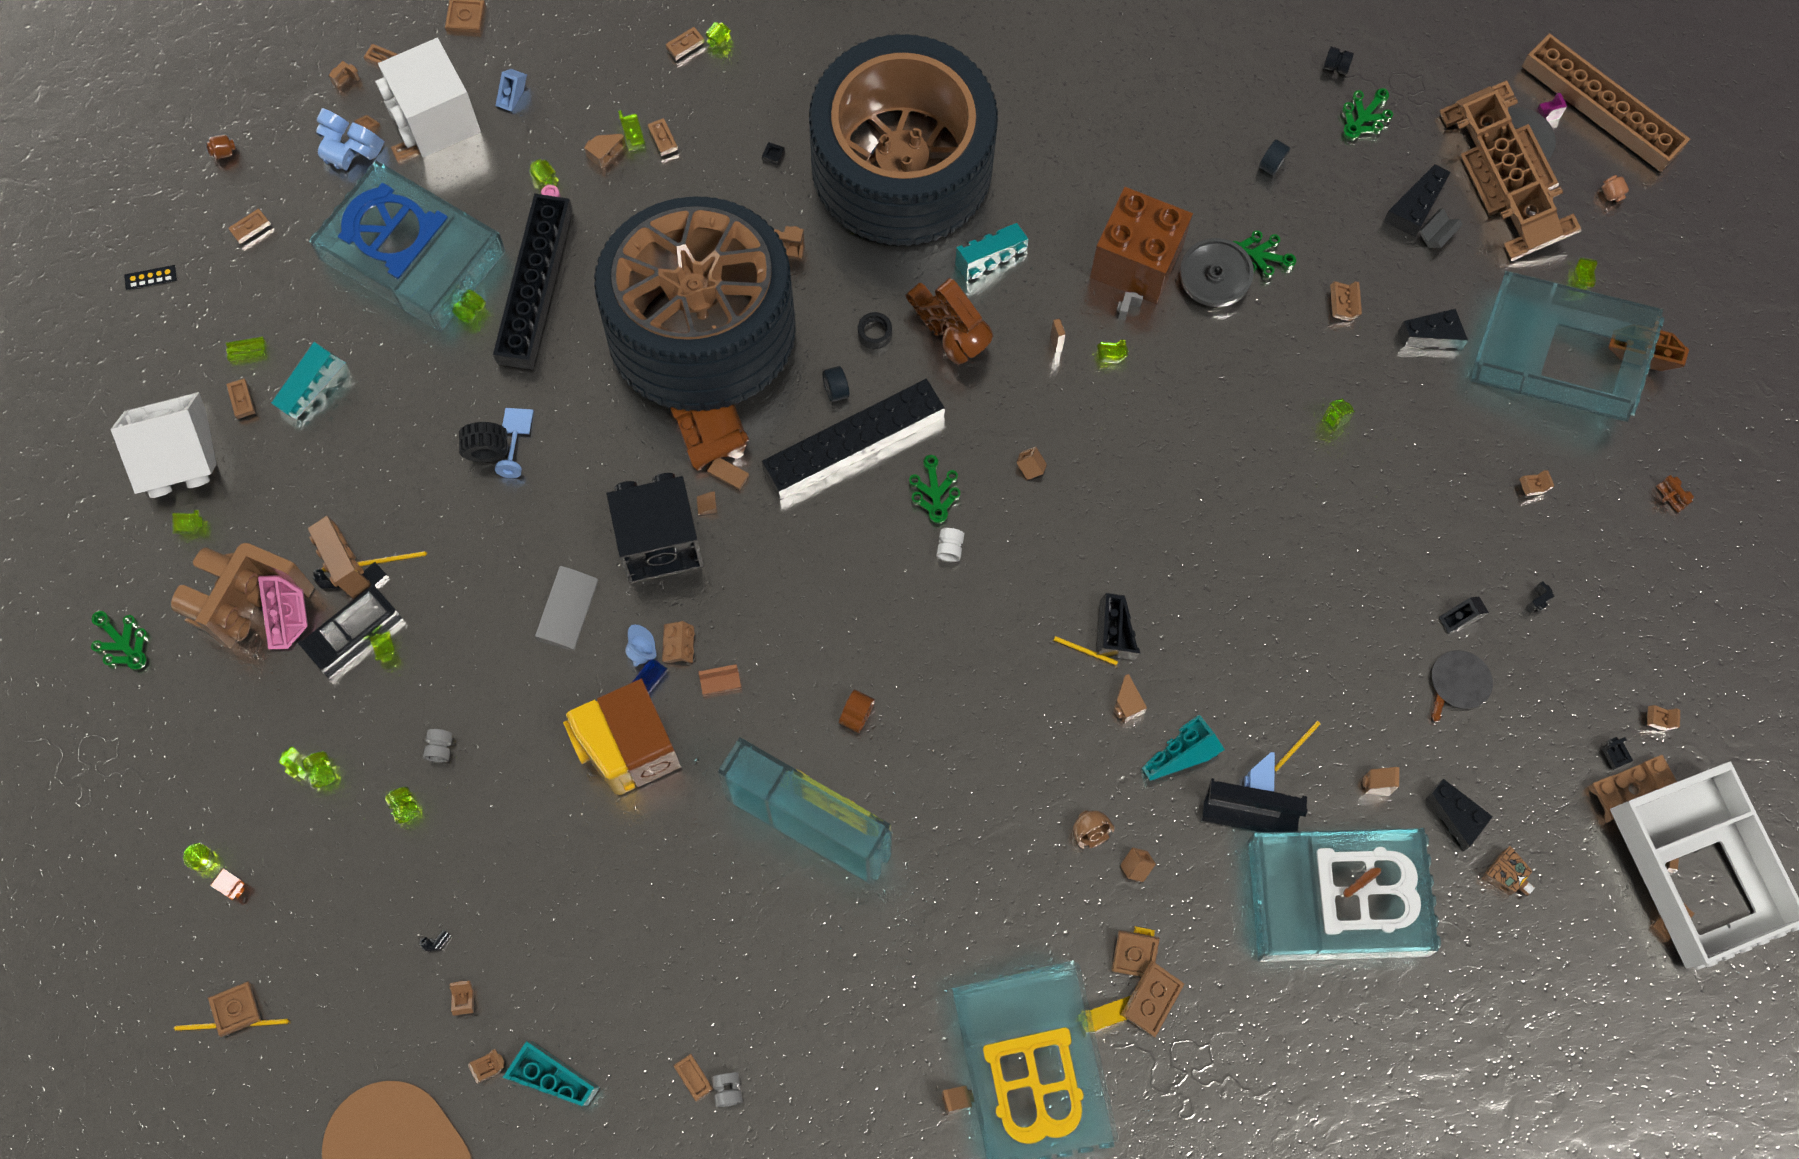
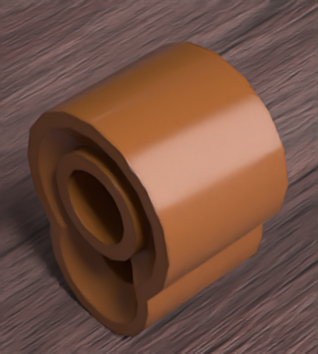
M853 690L838 723L860 733L872 711L875 699L857 690Z

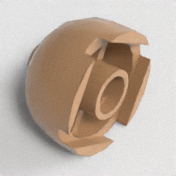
M1100 811L1082 812L1073 826V835L1077 844L1082 849H1085L1084 846L1086 845L1089 848H1094L1110 838L1108 835L1110 831L1114 832V825L1111 820Z

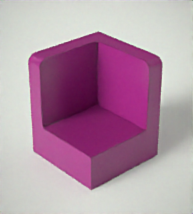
M1557 93L1553 101L1541 103L1538 106L1541 116L1547 121L1561 118L1567 108L1561 93Z

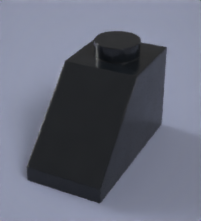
M1480 596L1468 598L1439 616L1447 632L1452 633L1474 623L1489 612Z

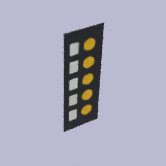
M175 265L124 274L126 290L177 281Z

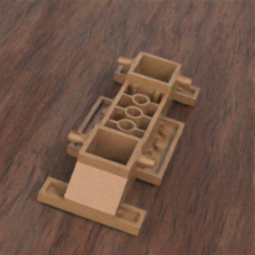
M1506 80L1493 87L1489 86L1456 101L1455 104L1439 111L1446 128L1456 123L1459 129L1466 126L1476 145L1475 148L1462 153L1461 158L1489 216L1500 212L1502 219L1511 217L1520 237L1504 243V247L1510 260L1513 261L1581 232V227L1574 214L1559 220L1557 209L1553 203V197L1563 194L1561 186L1558 187L1559 183L1530 125L1527 124L1515 130L1508 107L1518 104V101ZM1491 123L1489 126H1484L1483 124ZM1529 211H1534L1536 214L1530 216L1527 213Z

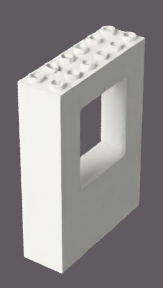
M1731 761L1610 809L1686 969L1694 967L1695 970H1699L1704 967L1714 966L1718 964V961L1728 960L1735 957V954L1750 951L1753 949L1752 947L1769 943L1771 939H1777L1787 935L1788 932L1799 930V897ZM1720 842L1754 912L1729 923L1728 926L1724 925L1699 935L1665 864Z

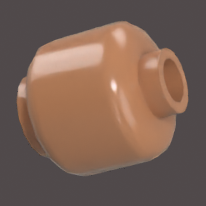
M1617 175L1603 181L1604 185L1601 188L1608 201L1615 200L1616 203L1625 199V194L1629 192V187L1624 178L1621 176L1617 177Z

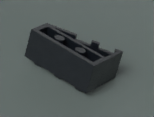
M1456 308L1403 321L1398 330L1404 347H1439V349L1456 348V350H1463L1468 342Z
M1106 593L1100 599L1097 655L1135 660L1141 653L1137 647L1136 634L1132 629L1131 616L1124 595Z
M1442 779L1426 798L1440 820L1442 819L1449 828L1450 834L1454 835L1459 842L1463 852L1473 844L1493 817L1445 779Z

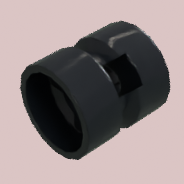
M1330 46L1323 68L1331 71L1337 69V73L1347 75L1354 53L1346 50L1340 52L1339 48Z

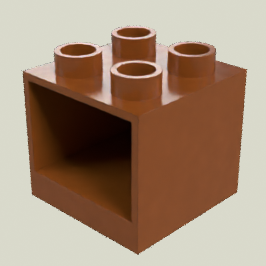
M1124 187L1096 246L1090 278L1124 292H1135L1143 296L1144 300L1157 304L1184 246L1193 213Z

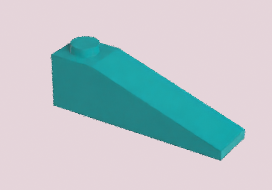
M1200 715L1183 725L1179 729L1180 734L1175 739L1171 738L1167 742L1168 746L1163 751L1157 752L1142 767L1150 781L1209 761L1225 750L1215 733Z

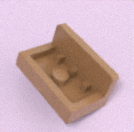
M1355 281L1350 285L1339 282L1330 284L1332 316L1346 321H1352L1362 314L1359 282Z
M684 621L664 624L662 662H693L695 635L693 625Z

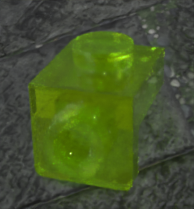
M1579 258L1574 270L1575 285L1594 287L1596 283L1594 271L1597 266V260Z
M1123 339L1116 344L1100 342L1097 345L1100 362L1119 364L1128 356L1126 341Z
M194 510L193 514H172V534H197L198 529L202 528V516H199V510Z
M390 631L370 636L376 655L375 660H381L382 663L392 660V656L397 652Z
M291 746L282 753L279 763L287 768L285 772L294 779L296 776L304 779L307 772L293 762L299 755V752Z

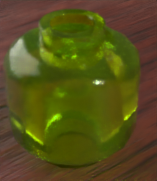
M715 22L705 33L708 38L706 42L713 49L715 46L721 49L731 39V30L723 22Z
M538 159L530 165L529 170L530 176L538 186H547L554 182L553 178L556 172L547 160Z
M195 843L186 848L183 860L187 867L199 872L207 870L212 865L214 855L209 847L201 843Z

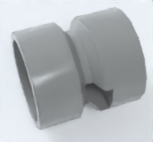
M441 729L427 730L425 741L429 745H426L424 748L423 759L440 763L448 762L450 757L448 746L452 744L453 733Z
M738 1072L712 1077L713 1089L717 1091L714 1095L716 1107L743 1103L741 1090L737 1089L740 1085ZM724 1086H730V1090H724Z

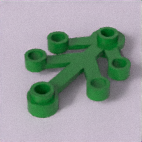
M1385 88L1376 91L1374 100L1365 111L1362 102L1364 93L1359 90L1354 92L1352 100L1355 102L1358 119L1355 122L1352 115L1354 105L1350 102L1344 104L1342 111L1345 114L1347 124L1343 132L1347 139L1354 140L1363 133L1379 134L1383 129V124L1379 121L1389 122L1392 119L1393 112L1388 109L1380 114H1372L1379 104L1382 105L1387 102L1389 92ZM1364 122H1374L1372 126H1362Z
M1254 231L1251 237L1242 242L1232 241L1241 246L1255 261V263L1252 262L1254 273L1257 264L1266 278L1273 276L1274 268L1267 265L1264 260L1279 262L1282 268L1286 270L1293 269L1296 264V257L1293 254L1289 253L1283 256L1264 252L1271 247L1279 245L1280 237L1277 234L1271 235L1268 241L1254 249L1247 247L1261 241L1263 235L1260 231Z
M927 455L924 458L923 466L929 472L931 488L920 481V477L916 474L910 476L909 484L932 498L933 505L924 500L920 492L912 494V502L928 511L931 521L939 524L946 521L948 517L947 509L955 500L960 498V490L953 487L949 491V497L942 504L940 501V497L949 486L957 481L958 474L954 470L948 471L946 479L938 487L936 474L938 458L934 455ZM932 459L934 460V463L930 464L928 463V460ZM953 474L955 475V478L951 479L949 478V475ZM912 479H917L918 482H917V483H913L911 480H912ZM952 492H957L958 495H957V496H953L951 493H952ZM919 496L921 499L915 500L914 497ZM940 511L942 515L937 516L935 512Z
M104 611L95 612L92 615V623L99 628H103L116 643L96 640L91 644V649L96 653L123 651L127 655L113 656L112 654H106L103 657V663L108 667H112L115 664H127L133 670L142 669L147 662V657L142 651L144 641L148 638V632L143 628L135 631L136 642L133 650L130 647L132 628L137 624L136 618L132 615H126L123 618L124 628L121 637L109 623V615ZM105 618L104 622L100 623V620ZM129 619H132V622L130 624H127V621ZM141 632H144V635L142 637H139V634ZM98 644H101V647L99 649H96V646ZM109 658H112V661L110 663H107V660ZM140 658V661L135 664V660Z

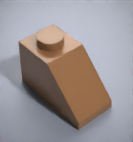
M622 134L595 136L584 147L586 157L603 169L626 146L625 138Z
M1129 674L1124 677L1115 704L1116 708H1114L1119 719L1122 718L1124 723L1144 714L1147 709Z
M1399 767L1371 769L1363 777V787H1366L1365 793L1390 796L1399 787Z
M967 1086L942 1091L947 1115L972 1108L971 1103L975 1102L972 1090H967Z

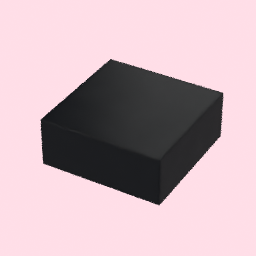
M768 142L763 152L762 160L779 165L784 155L785 147Z
M376 562L361 574L371 584L373 583L375 587L388 578V575Z

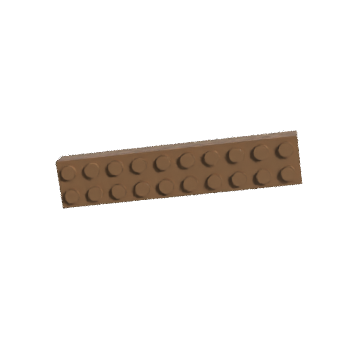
M1550 33L1528 54L1522 65L1525 70L1554 92L1561 93L1566 101L1660 172L1678 156L1690 140L1689 137Z

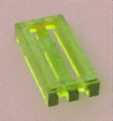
M263 337L226 343L227 359L229 362L266 356L265 339ZM247 352V353H241V354H235V355H233V353Z

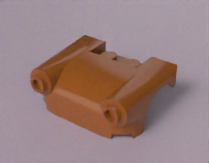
M734 404L730 405V407H723L717 410L712 409L710 411H686L671 407L673 416L678 422L687 445V452L691 463L697 471L715 459L722 457L737 459L744 455L743 452L749 438L744 431Z

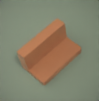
M737 664L698 672L703 697L742 689Z

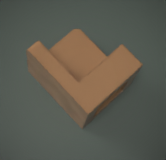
M1037 447L1021 452L1016 462L1027 480L1044 474L1047 465Z
M1132 847L1120 866L1128 879L1144 882L1156 863L1148 851Z

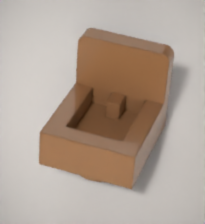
M344 61L332 69L329 74L330 80L336 88H339L349 77L355 81L360 79L357 74L358 70L352 64L348 65Z
M1544 470L1538 475H1527L1519 479L1526 496L1542 495L1554 487L1548 470Z
M1655 705L1648 706L1647 725L1663 731L1679 728L1680 709L1667 710Z
M458 981L450 983L452 1015L474 1013V990L471 982Z
M494 1049L488 1055L470 1062L468 1067L478 1084L499 1074L504 1068V1060L501 1054L497 1053L496 1049Z

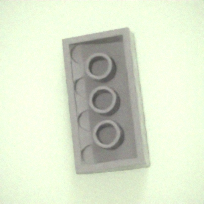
M559 567L535 635L537 641L575 650L598 583L597 578L567 567Z

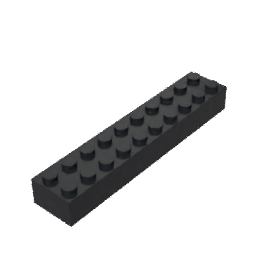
M534 193L493 352L494 359L498 365L531 370L534 368L573 211L569 198Z
M926 378L762 460L763 471L779 499L782 500L944 418L945 407Z

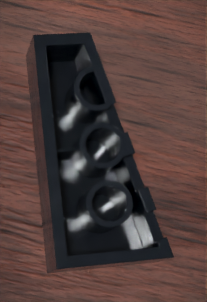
M1434 164L1388 211L1383 222L1416 237L1451 172Z

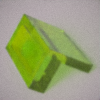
M619 110L620 123L628 150L632 151L646 147L637 114L623 117L622 111Z

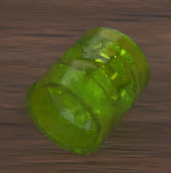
M467 289L461 297L462 301H458L451 310L461 321L471 324L477 317L476 312L480 313L485 307L486 302L476 292Z
M317 752L302 760L305 772L309 773L308 780L312 788H321L336 780L337 777L332 767H329L331 762L327 752Z
M409 787L395 789L384 798L388 808L393 809L391 814L396 824L406 823L420 814L416 802L412 801L413 795Z

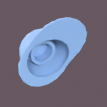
M636 624L628 628V643L625 650L626 655L632 660L633 666L644 664L648 660L656 658L655 641L652 634L645 627Z

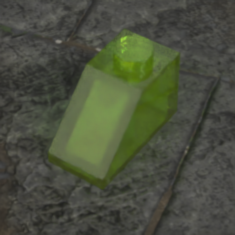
M1342 398L1329 404L1322 419L1335 432L1351 420L1355 411L1352 405L1345 402Z

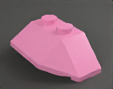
M279 575L259 576L258 581L268 649H288L308 626L303 589Z

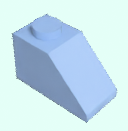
M513 69L503 71L495 106L512 112L524 92L527 74Z
M1270 752L1250 770L1247 776L1244 777V786L1274 792V752Z

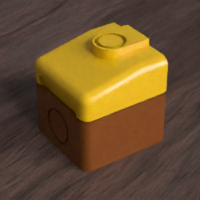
M642 678L597 698L598 701L594 699L566 713L568 720L564 721L563 724L581 764L591 761L611 790L617 795H622L635 789V786L640 787L681 768Z

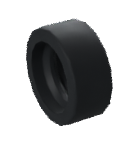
M870 312L860 319L858 323V338L864 346L871 349H880L890 342L892 323L886 315L879 312ZM875 322L882 324L886 328L885 335L877 339L869 338L864 333L866 325Z

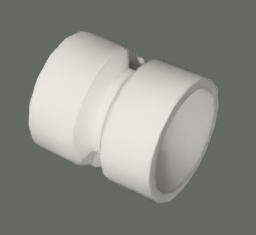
M954 528L941 529L939 536L940 544L937 548L936 557L948 562L960 561L962 553L960 546L963 544L964 533Z

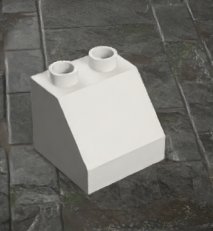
M199 392L124 411L111 428L135 494L147 491L150 498H156L172 491V484L185 481L187 488H194L210 481L208 475L212 474L216 466V459L207 413Z

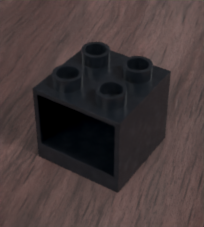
M661 473L653 477L652 483L638 486L634 481H625L617 484L614 487L615 491L606 493L619 557L629 583L704 567L683 476L675 477L673 473Z

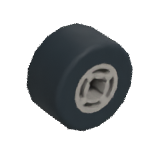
M1275 139L1263 156L1259 167L1274 175L1287 157L1290 147Z
M841 366L824 370L822 377L830 401L835 402L848 398L850 394L849 386Z

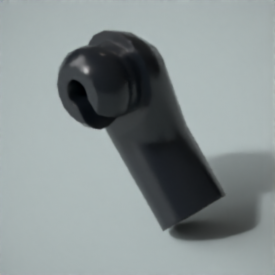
M322 569L314 570L313 579L320 588L339 589V586L335 587Z
M442 930L437 938H422L419 945L427 952L438 951L451 935Z

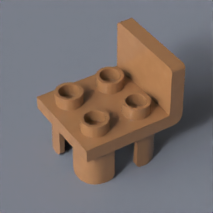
M243 543L237 547L235 553L225 555L206 547L196 555L193 565L218 577L210 596L185 585H180L172 597L171 608L174 612L186 617L184 620L186 623L206 631L220 645L232 649L236 640L242 641L249 633L251 621L248 619L256 606L262 607L259 576L279 575L303 589L304 597L308 599L315 587L295 563L249 543Z

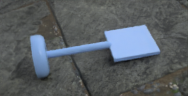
M505 408L502 426L507 429V433L513 434L508 460H501L495 466V472L505 478H517L521 475V466L517 462L512 461L517 434H530L534 410Z

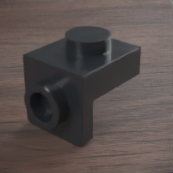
M1544 581L1534 588L1540 597L1533 600L1526 607L1530 614L1536 610L1538 612L1548 607L1547 603L1554 597L1551 587L1546 585Z
M1614 737L1608 740V745L1602 748L1613 770L1633 761L1624 745V742L1627 741L1626 737L1621 739Z

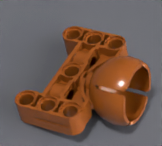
M948 278L935 290V296L930 293L924 284L918 283L905 295L906 299L930 331L933 330L936 336L943 335V348L947 357L955 364L965 363L968 361V357H975L991 343L994 337L991 328L982 319L979 312L953 279Z

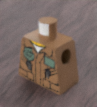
M1510 846L1503 850L1481 877L1508 895H1512L1519 889L1528 896L1535 889L1526 880L1532 873V870Z

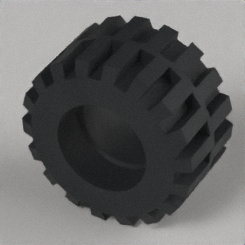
M475 422L460 428L459 453L463 458L475 462H491L507 455V429L504 426L491 422Z

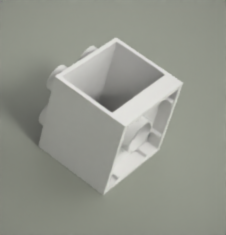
M438 37L378 63L383 78L376 80L375 83L392 120L398 126V131L407 148L416 145L422 157H426L481 132L468 93Z

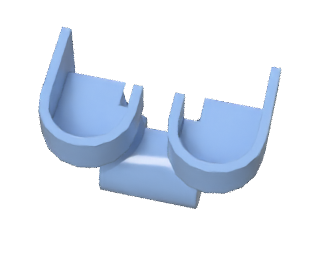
M324 108L321 109L317 117L319 125L316 129V134L320 137L325 136L319 145L318 156L326 164H334L336 169L347 171L357 152L369 160L375 158L385 142L372 131L352 122L347 132L349 139L344 144L340 141L349 122Z

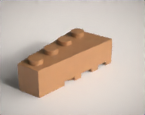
M325 516L308 528L311 534L309 538L317 546L316 553L324 560L323 567L331 574L329 579L335 587L339 586L353 599L370 587V581L361 575L364 573L363 568L356 562V556L347 546L346 539L334 521Z

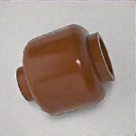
M225 134L210 137L209 142L206 143L210 157L213 156L216 160L231 157L233 154L232 150H235L233 139L229 140Z

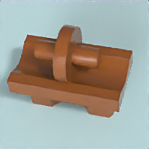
M1670 475L1656 487L1664 496L1661 501L1663 503L1668 501L1679 513L1693 502L1694 496L1690 491H1684L1681 488L1682 482L1678 477Z

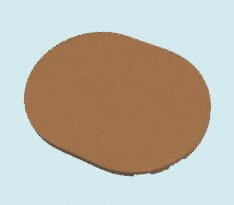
M400 1081L373 1083L357 1090L346 1098L332 1115L325 1130L322 1144V1159H472L464 1139L437 1101L423 1089Z

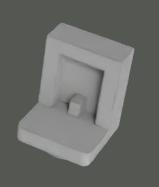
M1125 292L1123 301L1119 300L1117 311L1120 312L1118 319L1125 321L1130 305L1140 308L1143 296L1135 292Z

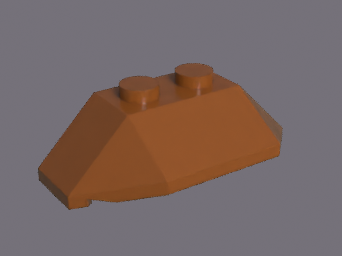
M1637 324L1613 331L1608 347L1625 363L1658 371L1684 367L1689 349L1673 333Z

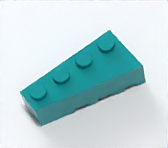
M1018 223L998 230L994 236L987 234L979 242L973 240L968 243L969 246L963 247L960 245L956 247L955 265L966 281L971 278L975 279L982 272L990 271L997 264L1008 261L1013 255L1023 253L1028 247L1029 239Z
M313 342L271 404L287 415L297 419L346 362Z
M533 1041L525 1042L502 1077L580 1106H588L600 1088Z

